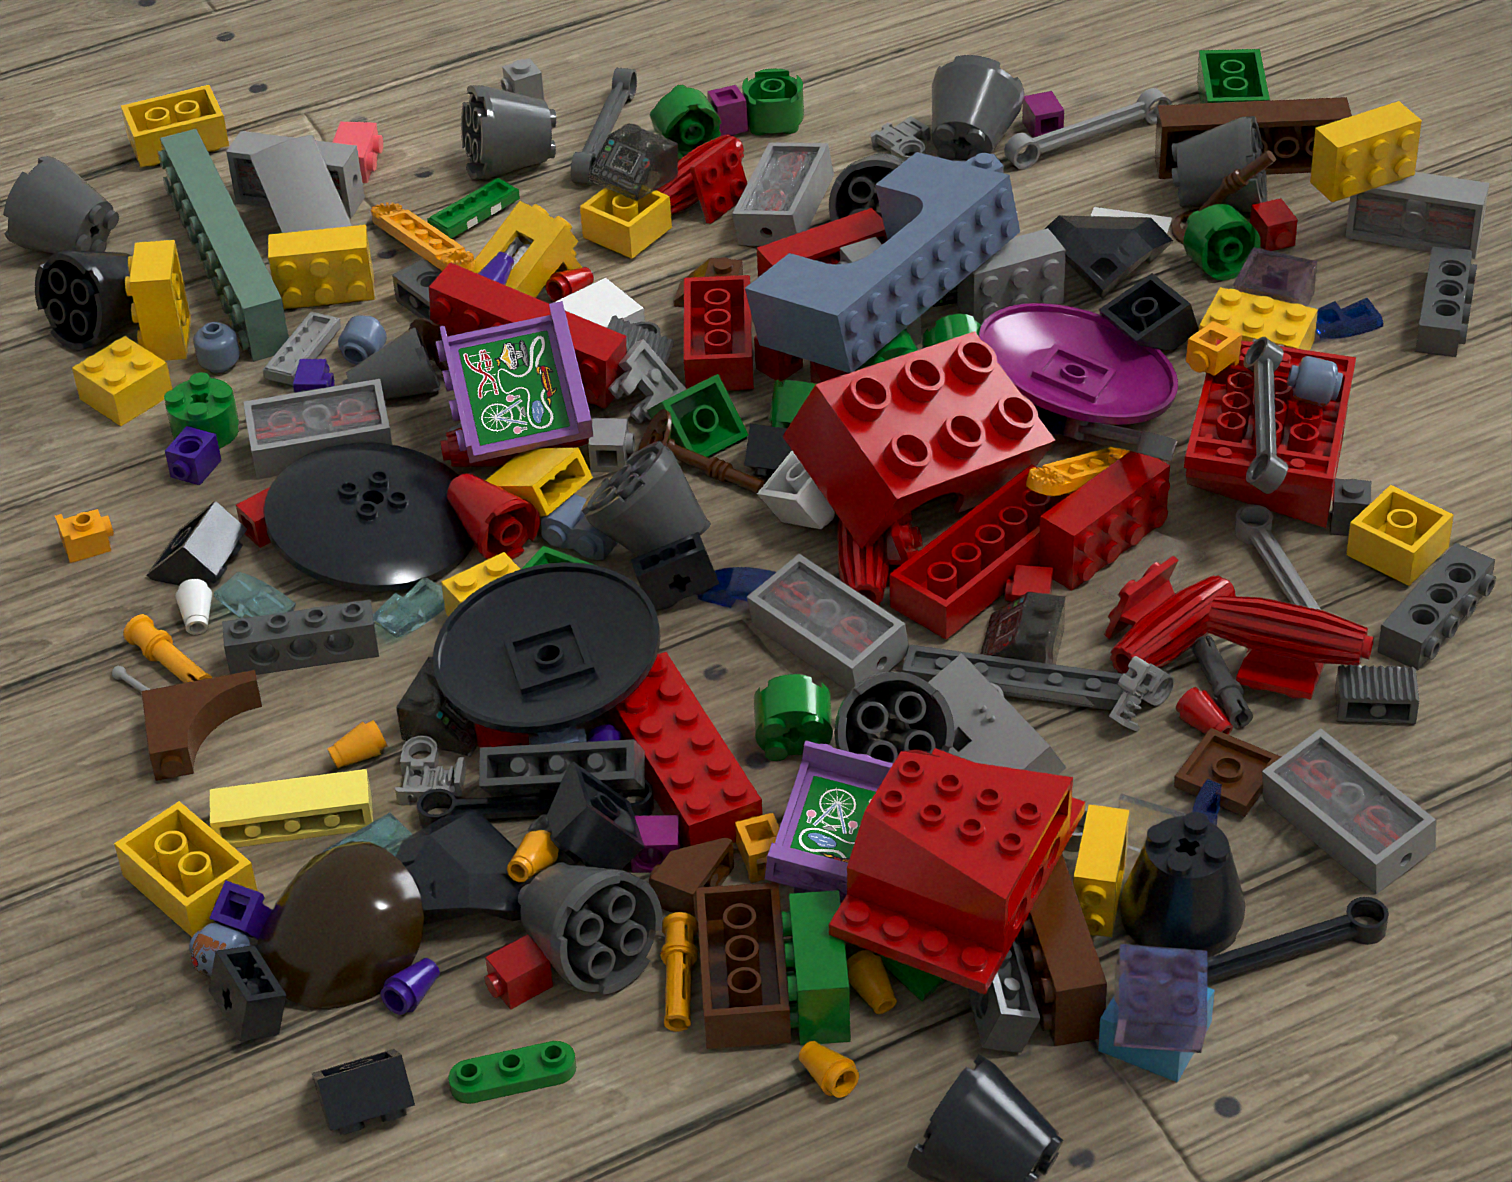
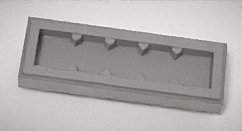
M310 312L263 368L264 378L293 385L299 360L317 358L341 328L340 318Z

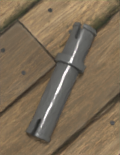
M1204 636L1196 638L1191 650L1213 688L1214 693H1212V697L1216 704L1222 707L1233 727L1237 728L1238 725L1235 720L1236 717L1240 728H1242L1253 719V714L1242 696L1244 690L1240 683L1232 678L1213 638L1206 636L1208 646Z

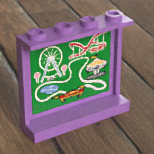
M563 301L549 304L550 315L448 337L445 326L440 327L442 340L436 341L440 362L447 361L449 370L442 371L446 391L454 390L455 400H450L449 404L453 421L460 420L462 430L456 431L460 452L467 450L470 463L594 437L590 411Z
M805 741L802 762L776 841L771 843L767 855L765 879L811 892L839 890L840 899L844 900L847 895V865L865 809L893 763L878 760L866 754H855L836 749L828 744Z

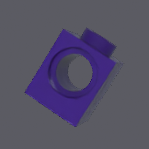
M188 426L184 428L165 450L170 477L201 485L222 461L216 434Z

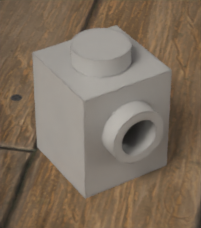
M530 58L517 60L512 64L502 66L504 77L500 81L502 90L544 100L542 72Z
M593 418L594 437H590L588 443L591 472H617L627 465L628 454H634L635 434L629 433L628 419Z

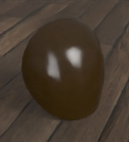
M347 842L315 855L297 872L276 901L263 927L256 948L286 993V998L292 1002L308 1008L331 1009L366 1001L381 994L386 979L411 966L418 953L424 924V913L419 890L413 877L402 862L385 848L371 842Z

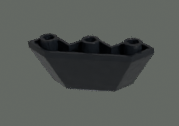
M1059 215L1045 228H1048L1065 248V261L1102 299L1143 261L1146 260L1150 264L1173 243V239L1151 217Z
M475 810L438 819L404 839L396 855L413 877L419 890L424 913L423 925L478 913H486L509 921L521 920V905L518 902L519 892L522 887L530 884L539 874L537 873L525 882L513 880L507 872V865L517 848L480 812Z

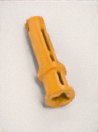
M137 615L127 623L123 633L124 639L130 645L140 647L143 656L149 661H159L183 683L212 678L210 674L203 671L173 645V640L169 633L154 627L153 620L147 615Z
M683 912L669 914L662 920L665 944L661 948V960L666 965L664 1026L675 1032L687 1030L688 1026L691 1025V966L694 965L698 958L697 948L694 945V936L698 932V921L694 916Z

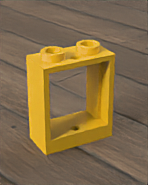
M1088 805L1073 886L1090 935L1113 936L1126 868L1129 810Z

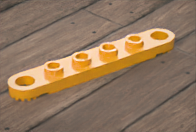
M387 202L386 206L380 203V205L377 204L372 207V222L441 271L450 262L470 271L475 269L473 253L466 252L465 247L410 210H404L402 205L393 202L389 205V202Z
M1109 447L1043 465L1042 468L1034 467L1029 471L1026 486L1037 493L1049 496L1071 494L1129 451Z

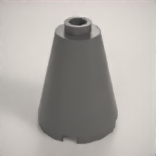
M416 327L407 330L347 371L348 379L342 381L343 385L380 379L384 400L432 393L441 389L435 370L430 363L428 352Z

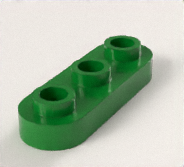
M549 1041L466 1059L455 1064L450 1070L448 1076L450 1091L457 1101L473 1104L560 1085L569 1081L576 1072L575 1052L565 1042Z

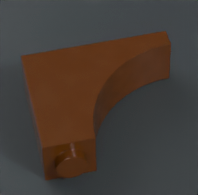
M255 670L142 691L148 751L155 780L194 774V762L197 752L203 741L214 729L240 713L262 707Z

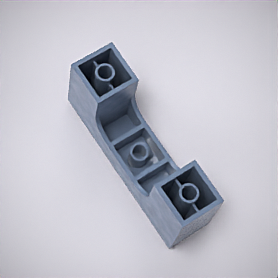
M919 152L913 154L875 185L887 241L873 253L861 260L837 265L826 264L789 253L745 288L759 345L847 373L854 372L1020 233L1010 175Z

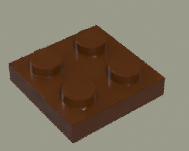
M1210 728L1175 775L1174 787L1245 817L1263 793L1262 771L1282 756Z

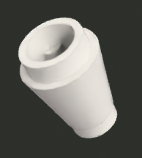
M186 580L180 584L176 592V601L186 626V631L193 635L202 634L208 629L212 591L202 580Z

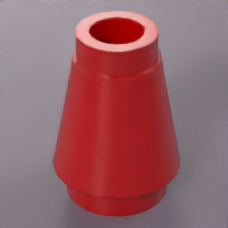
M587 267L553 273L546 282V292L549 298L556 302L591 285L594 281L593 273Z
M1193 687L1176 704L1175 709L1180 713L1179 718L1205 735L1210 728L1227 735L1233 729V725L1228 721L1206 690L1200 691L1197 687Z

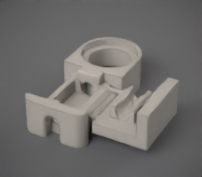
M912 116L895 126L894 129L892 123H886L882 126L880 132L876 130L871 133L872 148L874 149L881 145L891 151V155L906 161L911 157L905 156L907 153L919 152L926 154L924 143L915 137L929 141L931 139L930 128Z
M1134 656L1128 665L1129 670L1121 676L1118 682V686L1128 692L1122 693L1109 717L1123 726L1138 732L1140 727L1138 723L1131 721V718L1137 717L1133 711L1135 708L1141 709L1139 706L1141 699L1154 706L1161 705L1171 694L1175 680L1173 676L1157 666Z
M416 736L406 741L400 758L402 775H405L403 786L395 787L397 803L400 805H410V801H418L423 793L432 789H445L453 793L454 796H462L466 775L464 757H458L455 770L453 766L450 767V770H444L443 766H438L437 744L432 738ZM418 751H428L431 753L424 759H414L411 757Z

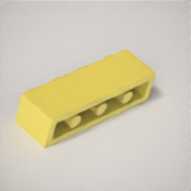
M367 769L210 789V826L234 848L374 830L372 795Z

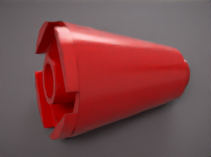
M469 473L454 478L450 483L447 498L479 553L484 558L490 559L505 552L513 560L525 551L522 546L528 538L533 541L537 536L540 526V514L529 501Z

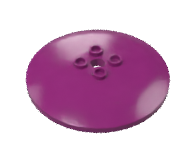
M1028 303L1000 309L986 318L981 325L978 336L994 350L997 362L1020 393L1033 404L1051 412L1093 423L1134 424L1162 415L1171 407L1178 390L1177 374L1173 365L1161 350L1138 346L1102 315L1064 305Z

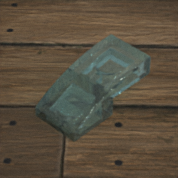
M237 572L217 589L213 595L239 618H242L245 614L255 617L294 611L296 606L295 602L277 589L242 572Z
M424 576L404 597L394 593L373 614L375 624L396 638L415 631L445 609L442 587Z

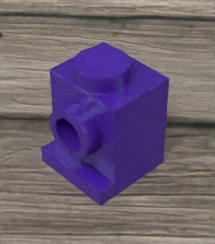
M326 359L299 360L293 382L294 393L335 386L334 374L329 373L330 367Z
M225 880L210 919L216 923L240 930L248 937L258 940L272 909L263 904L264 894Z

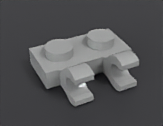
M644 339L635 342L618 365L623 369L624 373L608 388L616 399H619L624 392L630 395L636 386L643 392L646 398L638 403L630 413L638 424L645 417L651 420L648 409L686 390Z

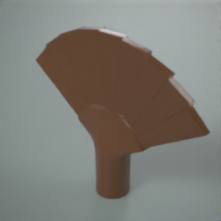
M426 318L415 319L410 324L408 330L416 327L430 357L429 360L435 361L441 371L449 370L447 361L440 362L436 341L442 340L440 325Z

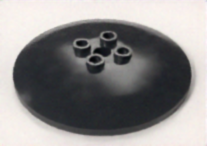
M350 443L324 448L305 455L286 467L277 476L265 500V528L277 552L288 563L304 574L318 581L345 589L382 592L403 590L429 583L458 566L467 557L474 545L447 498L450 483L459 475L447 465L431 456L397 445Z
M562 562L532 566L514 571L489 582L457 606L447 618L437 636L433 651L434 674L438 687L450 706L463 717L476 724L511 733H542L561 730L587 722L604 714L625 700L638 688L656 660L660 646V625L655 607L644 590L635 582L616 571L584 563ZM548 656H557L554 660L542 661Z

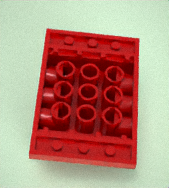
M1217 339L1216 346L1223 341ZM1241 341L1239 364L1235 367L1229 365L1215 376L1206 373L1185 454L1184 468H1186L1187 485L1251 505H1260L1270 511L1326 528L1342 448L1356 357L1280 346L1284 354L1280 365L1274 371L1277 457L1288 464V471L1281 485L1272 493L1266 494L1246 481L1247 470L1256 457L1254 373L1244 367L1243 362L1248 349L1254 342ZM1305 356L1336 363L1338 372L1343 373L1336 401L1330 400L1326 406L1321 407L1295 400L1292 395L1293 387L1287 386L1291 365L1299 366L1301 359Z
M934 748L931 754L921 750L901 751L865 809L847 865V895L829 923V935L979 993L986 994L1085 812V801L1072 797L1073 777L975 763Z

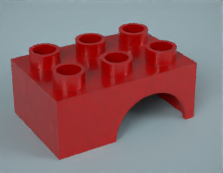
M975 331L815 384L782 436L861 549L874 544L891 525L908 512L938 496L955 492L959 497L953 507L957 513L978 506L1030 464L1037 466L1056 441L1039 419L1034 404L1020 393L997 362L994 350L982 341Z

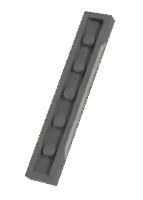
M909 645L902 672L915 675L929 682L962 653L990 683L998 685L1005 696L1113 710L1122 693L1128 692L1118 686V682L1123 675L1121 673Z

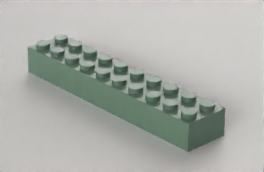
M197 129L160 138L162 150L158 151V157L162 169H165L167 174L166 177H163L167 194L171 195L175 211H179L183 227H187L190 242L192 245L195 244L198 259L200 262L203 261L207 278L212 281L215 295L220 296L222 309L225 314H228L231 328L237 332L242 351L248 350L253 362L274 356L289 338L282 298Z

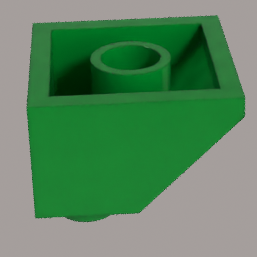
M718 374L647 410L651 419L662 409L669 411L672 421L670 438L675 440V444L705 457L749 436Z

